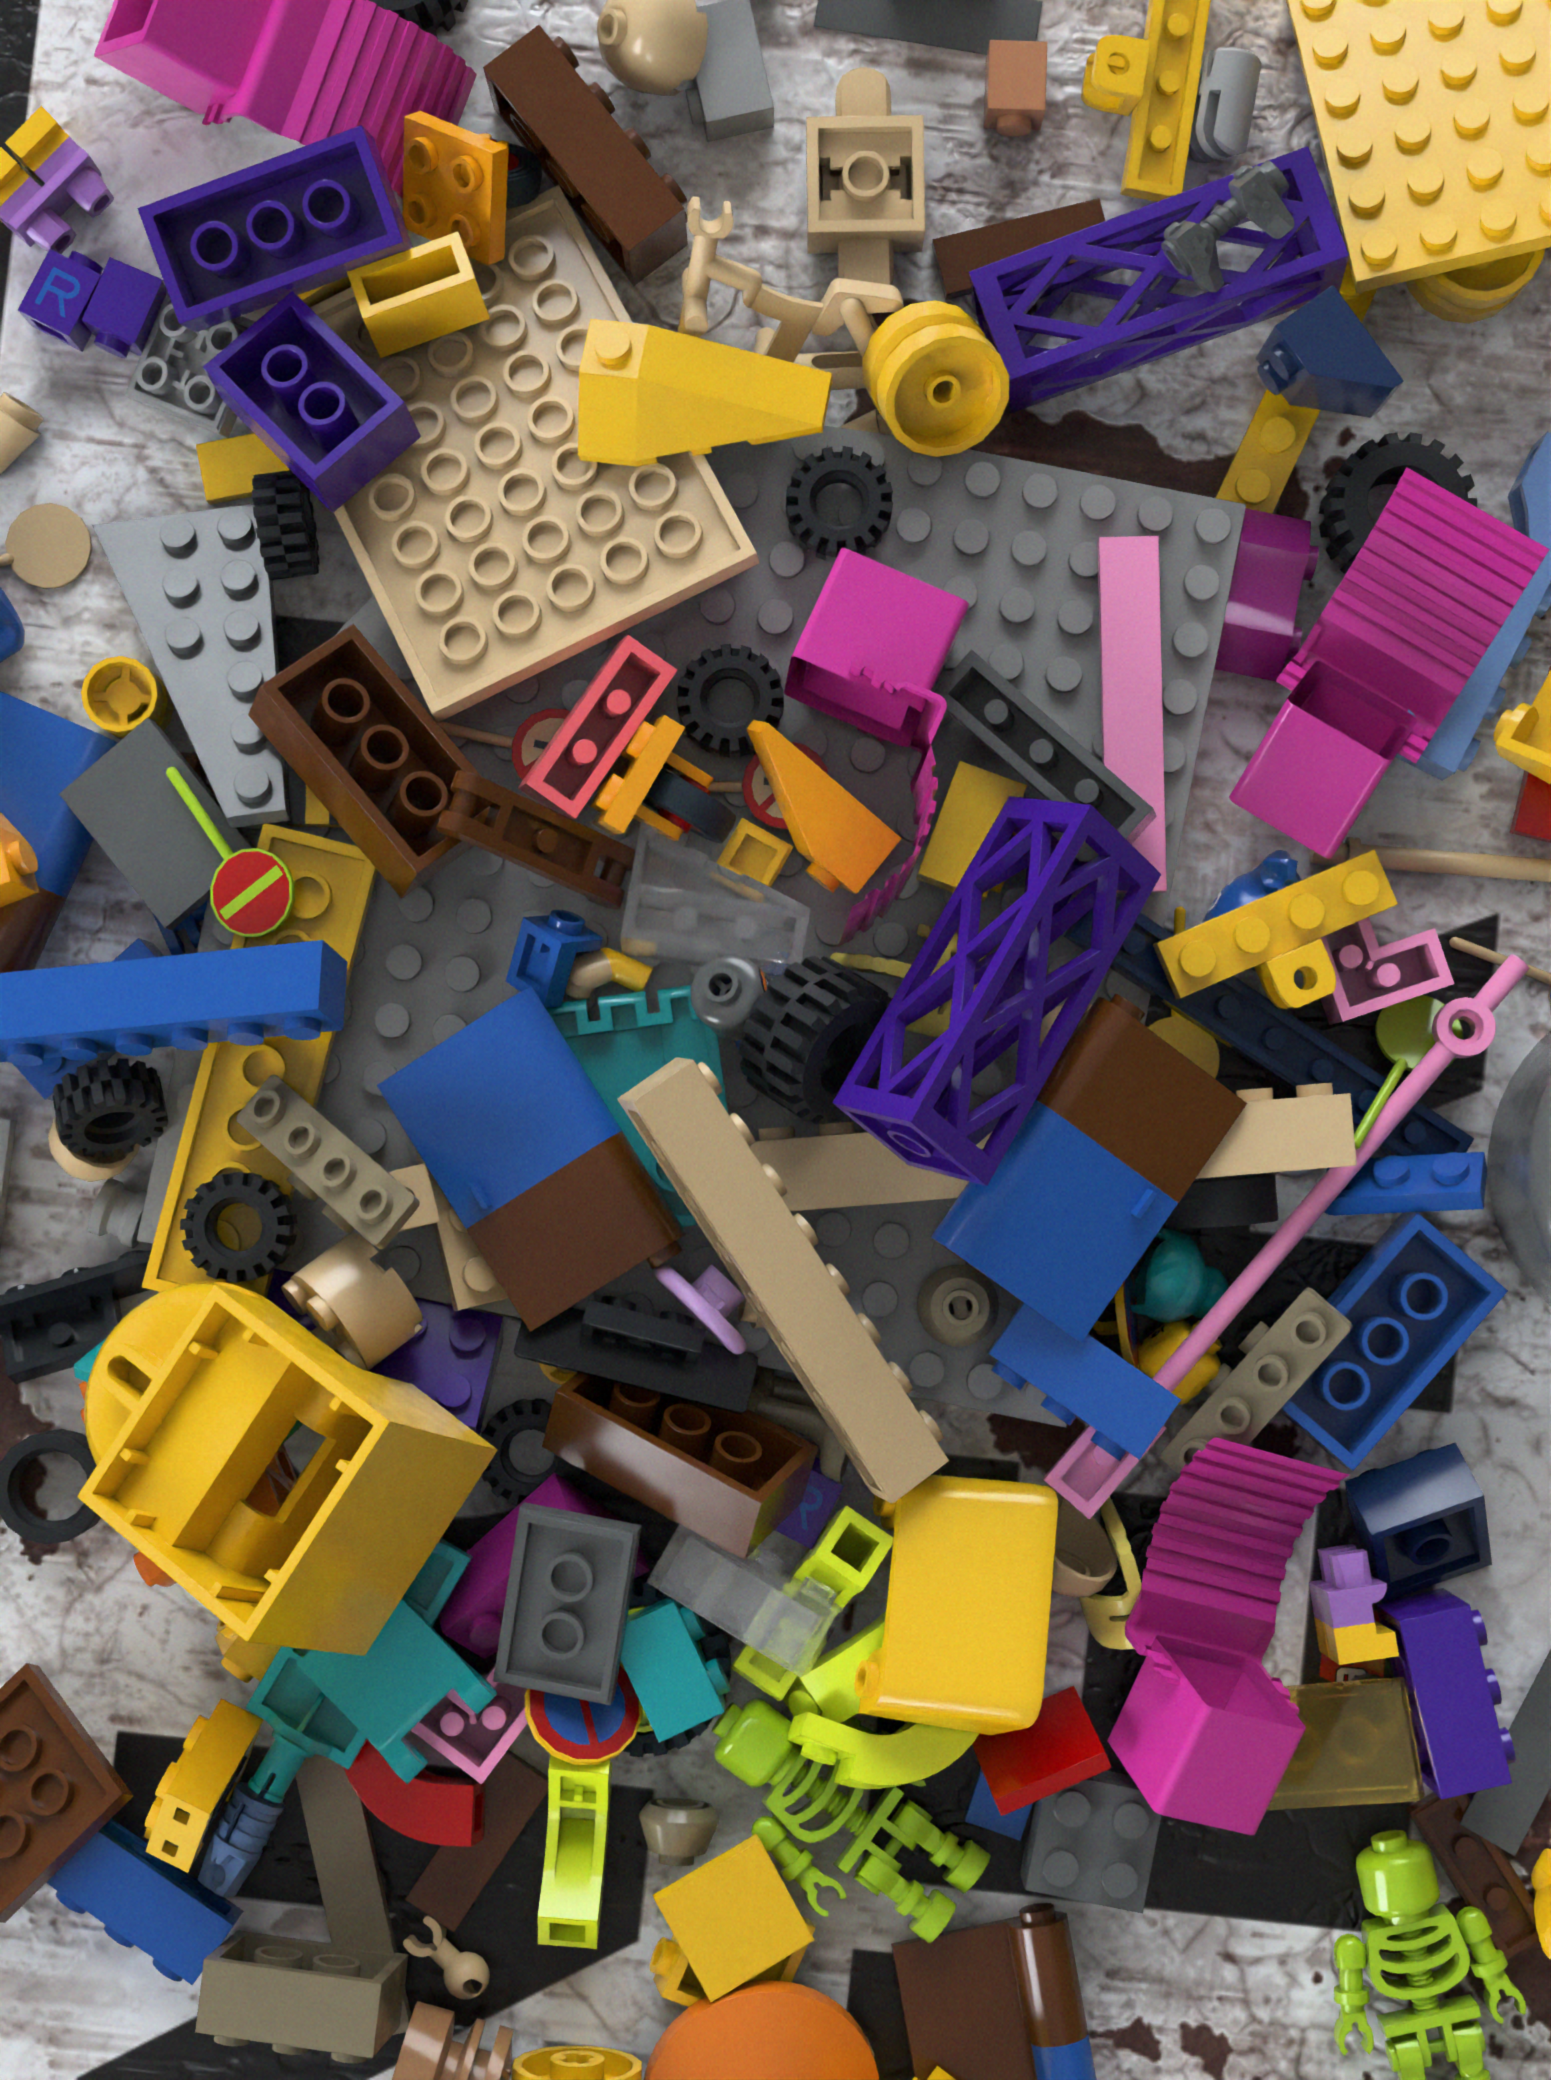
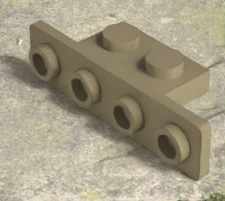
M271 1075L237 1115V1122L292 1171L287 1181L313 1202H316L321 1197L327 1203L322 1213L348 1234H351L356 1229L371 1244L379 1249H384L420 1205L419 1199L276 1075Z
M1306 1288L1271 1328L1260 1321L1238 1346L1246 1356L1234 1370L1225 1362L1221 1365L1218 1375L1203 1389L1210 1397L1162 1450L1160 1458L1181 1476L1180 1471L1184 1465H1189L1193 1461V1455L1198 1450L1203 1451L1206 1443L1215 1437L1248 1446L1350 1332L1352 1323L1315 1290Z

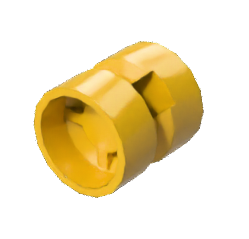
M124 656L106 658L94 665L84 678L81 690L83 708L93 722L118 739L122 740L147 717L154 720L163 732L170 724L174 704L163 680L136 659Z

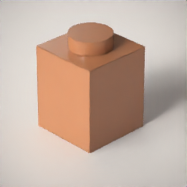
M989 40L985 62L983 128L997 129V133L1010 137L1024 136L1029 134L1031 130H1041L1046 110L1048 42Z

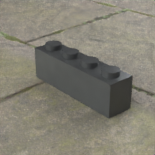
M972 649L934 691V693L941 695L946 700V711L1047 800L1092 805L1131 845L1157 817L1153 807Z

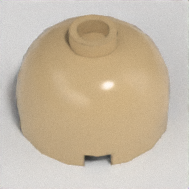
M695 0L606 1L597 22L599 49L608 71L627 88L646 94L675 96L681 92L675 88L680 85L682 80L692 81L699 72L706 51L708 21L706 13L697 12Z

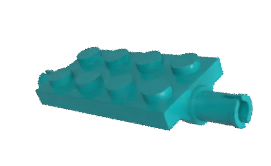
M442 1538L403 1596L431 1627H433L473 1556ZM281 1646L245 1709L264 1719L274 1729L272 1736L275 1740L256 1773L250 1778L248 1786L255 1793L260 1794L275 1773L276 1778L264 1796L265 1799L275 1803H282L286 1791L306 1757L313 1758L315 1754L328 1757L349 1769L367 1741V1738L295 1665L310 1651L308 1649Z

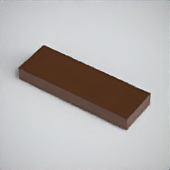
M1100 198L932 239L931 246L945 300L971 294L969 271L1104 222L1105 217ZM1071 259L1064 268L1070 266L1078 260Z
M508 1749L486 1778L484 1839L472 1847L440 1845L405 1900L454 1932L548 1792V1776Z
M1432 1792L1406 1808V1811L1466 1907H1476L1485 1915L1492 1930L1490 1937L1496 1950L1503 1951L1508 1963L1540 1942L1536 1930L1534 1901L1501 1848L1460 1825L1471 1803L1468 1795L1464 1794L1441 1800Z

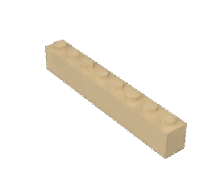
M676 1057L621 1095L617 1100L871 1493L893 1504L949 1461L938 1444L944 1439V1436L933 1418L924 1410L918 1412L907 1394L913 1391V1387L904 1372L892 1361L887 1364L878 1350L877 1345L882 1342V1339L873 1323L861 1312L856 1315L845 1298L850 1293V1288L844 1277L832 1264L824 1265L813 1248L819 1243V1240L810 1224L798 1213L793 1216L785 1204L782 1196L787 1193V1190L781 1178L767 1163L761 1166L750 1149L755 1140L747 1125L736 1113L729 1115L718 1099L717 1095L722 1093V1087L714 1073L703 1062L696 1064L694 1060Z

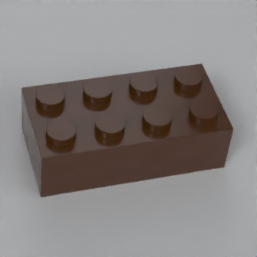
M538 25L483 67L494 110L523 147L537 155L541 162L542 171L555 187L560 186L569 205L631 284L635 286L688 245L686 230L687 214L683 207L687 203V198L676 181L668 173L659 177L647 160L651 157V153L639 134L631 127L623 131L611 116L615 112L614 105L600 85L593 82L588 86L575 69L579 67V62L567 43L560 36L551 40L542 27Z
M354 624L260 685L248 716L401 899L474 847V845L466 841L454 839L440 833L436 827L441 812L443 810L449 811L455 793L450 790L456 771L461 770L481 775ZM478 802L472 819L484 824L490 807Z
M576 1373L555 1391L542 1444L543 1448L563 1458L569 1464L581 1468L615 1487L619 1492L633 1497L665 1515L669 1520L685 1526L715 1543L721 1549L731 1552L744 1560L800 1505L819 1448L749 1409H746L743 1414H736L581 1373Z

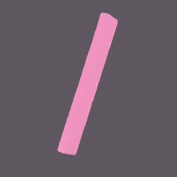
M1159 536L1099 537L1097 553L1102 764L1153 807L1157 815L1132 843V846L1161 873L1151 893H1164L1167 891ZM1117 890V894L1127 893V891Z

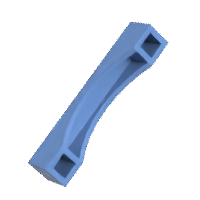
M1548 431L1532 446L1508 494L1514 529L1550 550L1417 763H1413L1400 754L1396 756V758L1442 781L1455 774L1457 769L1465 772L1471 764L1481 742L1473 737L1482 719L1485 718L1490 721L1500 707L1506 694V689L1499 685L1508 667L1516 669L1530 647L1532 638L1525 635V632L1533 616L1542 618L1551 604V433ZM1408 709L1407 712L1410 713V714H1412L1413 716H1415V715Z

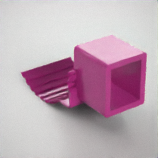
M114 0L94 53V57L197 114L205 113L202 121L204 125H210L211 122L215 124L230 123L232 117L243 116L272 133L296 140L305 146L362 125L374 137L391 187L402 199L404 116L423 111L458 126L477 76L471 67L466 66V61L461 56L453 53V49L438 41L436 36L423 31L417 24L399 17V14L385 10L369 0Z
M1406 467L1377 523L1316 621L1301 649L1276 679V682L1292 692L1284 702L1230 794L1229 799L1234 804L1321 856L1331 859L1397 754L1415 764L1417 763L1550 549ZM1408 709H1409L1415 716H1413L1412 714L1408 713V712H1407Z
M846 548L840 549L791 656L784 694L845 723L854 725L863 734L870 733L880 742L888 740L899 746L912 748L921 753V760L910 782L911 794L916 806L913 812V822L918 825L913 840L914 852L903 864L900 874L894 873L887 879L884 889L881 891L877 888L866 894L863 901L852 906L838 947L853 940L854 934L857 931L861 930L865 933L869 930L877 916L883 918L890 910L893 900H898L903 892L928 835L936 808V801H933L938 789V778L932 776L936 766L932 745L947 709L946 700L941 695L934 693V690L955 645L969 607V603L960 597Z
M1215 1437L1206 1443L1203 1451L1198 1450L1193 1455V1461L1189 1465H1184L1180 1471L1181 1476L1177 1482L1174 1481L1169 1489L1170 1494L1161 1505L1159 1510L1161 1514L1158 1522L1154 1523L1151 1545H1148L1146 1552L1148 1559L1146 1568L1143 1569L1142 1588L1125 1624L1126 1638L1136 1652L1146 1656L1107 1741L1150 1807L1156 1813L1247 1835H1255L1306 1730V1726L1296 1715L1300 1709L1295 1703H1290L1289 1701L1291 1695L1288 1688L1283 1687L1280 1678L1271 1677L1262 1665V1658L1275 1633L1277 1603H1280L1281 1592L1279 1591L1281 1580L1285 1578V1565L1287 1559L1291 1558L1293 1553V1543L1296 1537L1299 1538L1303 1531V1523L1306 1519H1310L1314 1513L1315 1505L1323 1502L1326 1498V1493L1329 1490L1334 1491L1338 1488L1340 1481L1349 1476V1474Z

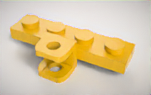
M1149 0L1143 39L1124 35L1104 36L1097 43L1096 52L1089 55L1086 60L1081 100L1089 107L1103 112L1129 116L1132 112L1120 195L1158 202L1182 193L1211 0Z
M1373 849L1153 944V947L1176 999H1181L1254 967L1267 997L1277 1008H1299L1333 993L1336 988V976L1333 965L1322 939L1319 938L1384 911L1398 903L1376 851ZM1296 970L1303 976L1301 988H1298L1294 982Z

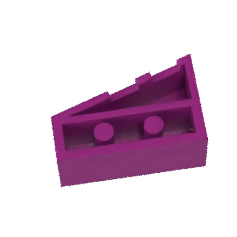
M555 1472L466 1552L473 1556L438 1616L444 1635L484 1659L498 1652L519 1508L524 1502L627 1522ZM640 1544L633 1579L650 1571Z

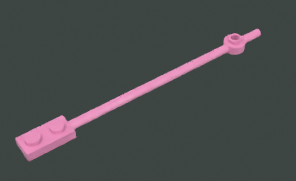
M1510 954L1474 998H1458L1440 1008L1432 1023V1034L1435 1044L1387 1100L1361 1147L1356 1150L1357 1166L1334 1167L1324 1174L1152 1378L1155 1382L1171 1393L1454 1057L1469 1058L1475 1056L1492 1043L1496 1032V1023L1492 1012L1529 970L1528 965L1523 960ZM1456 1019H1461L1468 1023L1470 1027L1468 1039L1462 1040L1454 1035L1452 1024ZM1090 1425L1083 1430L1042 1479L1089 1520L1140 1461L1128 1452L1119 1461L1090 1441L1097 1431ZM1164 1425L1158 1432L1152 1443L1149 1445L1145 1453L1151 1448V1446L1156 1442V1440L1167 1429Z

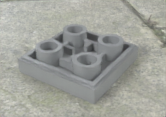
M167 291L125 395L140 403L229 438L237 415L223 402L203 366L254 324L255 321L240 316L202 331L194 332L179 324Z

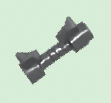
M1269 160L1265 161L1261 166H1255L1254 168L1250 165H1242L1233 174L1234 179L1228 184L1232 197L1200 224L1184 220L1181 223L1173 222L1165 229V241L1161 243L1165 256L1180 274L1185 277L1191 275L1202 290L1217 292L1224 286V279L1218 262L1216 241L1220 236L1227 233L1230 228L1238 224L1239 220L1241 221L1247 217L1275 239L1282 238L1294 228L1293 216L1281 200V195L1289 190V184L1279 168Z

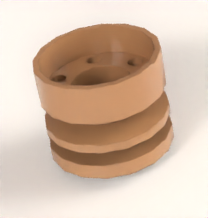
M417 2001L392 2080H509L513 2065L512 2036L514 2029L500 2025L492 2052L480 2049L479 2045L486 2023L485 2020L476 2019L463 2044L452 2040L455 2024L454 2011Z

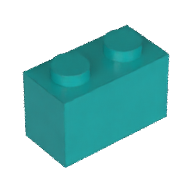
M676 1593L627 1616L621 1662L659 1743L724 1713L726 1701L723 1694L731 1691L727 1677L718 1659L714 1658L707 1662L698 1640L705 1637L706 1634L695 1608L691 1603L682 1607Z

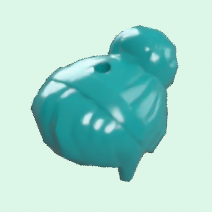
M1161 1228L1155 1238L1159 1239V1243L1153 1246L1147 1253L1134 1285L1137 1304L1130 1306L1131 1311L1146 1315L1149 1319L1166 1323L1176 1322L1190 1315L1196 1318H1204L1226 1292L1228 1282L1220 1270L1205 1264L1203 1254L1192 1237L1176 1230Z

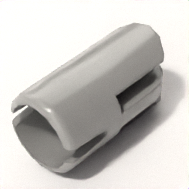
M1220 47L1216 50L1214 58V50L1207 52L1205 56L1189 143L1190 155L1196 162L1210 163L1243 154L1247 150L1261 71L1260 59L1250 51L1235 47Z

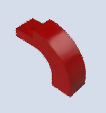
M368 1739L353 1765L349 1769L343 1767L350 1784L365 1806L378 1819L397 1832L417 1841L443 1846L472 1847L484 1839L486 1779L480 1784L474 1778L444 1777L423 1768L406 1784L393 1771L384 1757Z

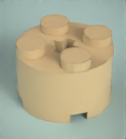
M352 1232L291 1276V1280L285 1283L281 1289L293 1308L301 1315L307 1313L315 1324L316 1328L311 1331L312 1334L353 1365L369 1371L421 1331L423 1326L419 1323L423 1321V1317L415 1299L395 1270L391 1267L385 1271L376 1262H371L370 1259L379 1252L361 1235Z

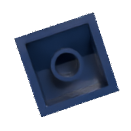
M1334 285L1275 325L1256 356V360L1260 364L1257 367V371L1264 385L1274 395L1281 393L1288 404L1371 418L1383 408L1404 382Z
M1456 1443L1438 1449L1424 1450L1407 1460L1381 1469L1367 1470L1358 1477L1345 1481L1350 1515L1361 1547L1367 1551L1371 1575L1387 1583V1591L1381 1599L1382 1603L1492 1565L1484 1494Z

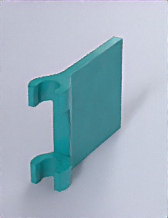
M404 1598L401 1599L365 1656L310 1650L295 1664L370 1741L393 1771L406 1784L429 1761L404 1736L452 1688L455 1689L462 1700L476 1714L498 1693L483 1676L459 1656Z

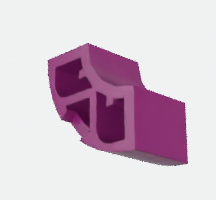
M1245 509L1215 670L1276 682V679L1282 672L1285 660L1291 661L1298 653L1302 638V627L1294 626L1298 599L1303 580L1311 581L1313 578L1319 554V547L1310 545L1311 521Z

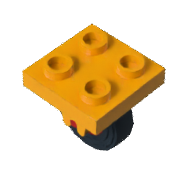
M423 111L404 116L402 218L406 229L431 241L459 232L468 257L486 265L503 260L507 208L530 203L537 198L540 190L542 166L537 155L522 146L509 143L508 141H496L492 139L491 134L473 133Z
M666 715L651 721L650 724L644 721L638 727L620 756L628 760L621 774L618 776L613 773L611 777L607 776L590 804L591 808L598 811L592 824L611 836L623 834L632 818L674 842L679 840L682 833L688 834L691 831L709 841L722 844L735 824L736 815L724 804L710 796L711 791L708 788L714 780L713 777L672 752L685 727ZM662 767H665L666 769H668V770L672 771L673 773L679 775V777L676 776V775H674V774H672V773H670V772H668V771H666V770H664V769H662ZM641 803H645L646 805L657 811L658 814L653 812L649 808L645 807Z

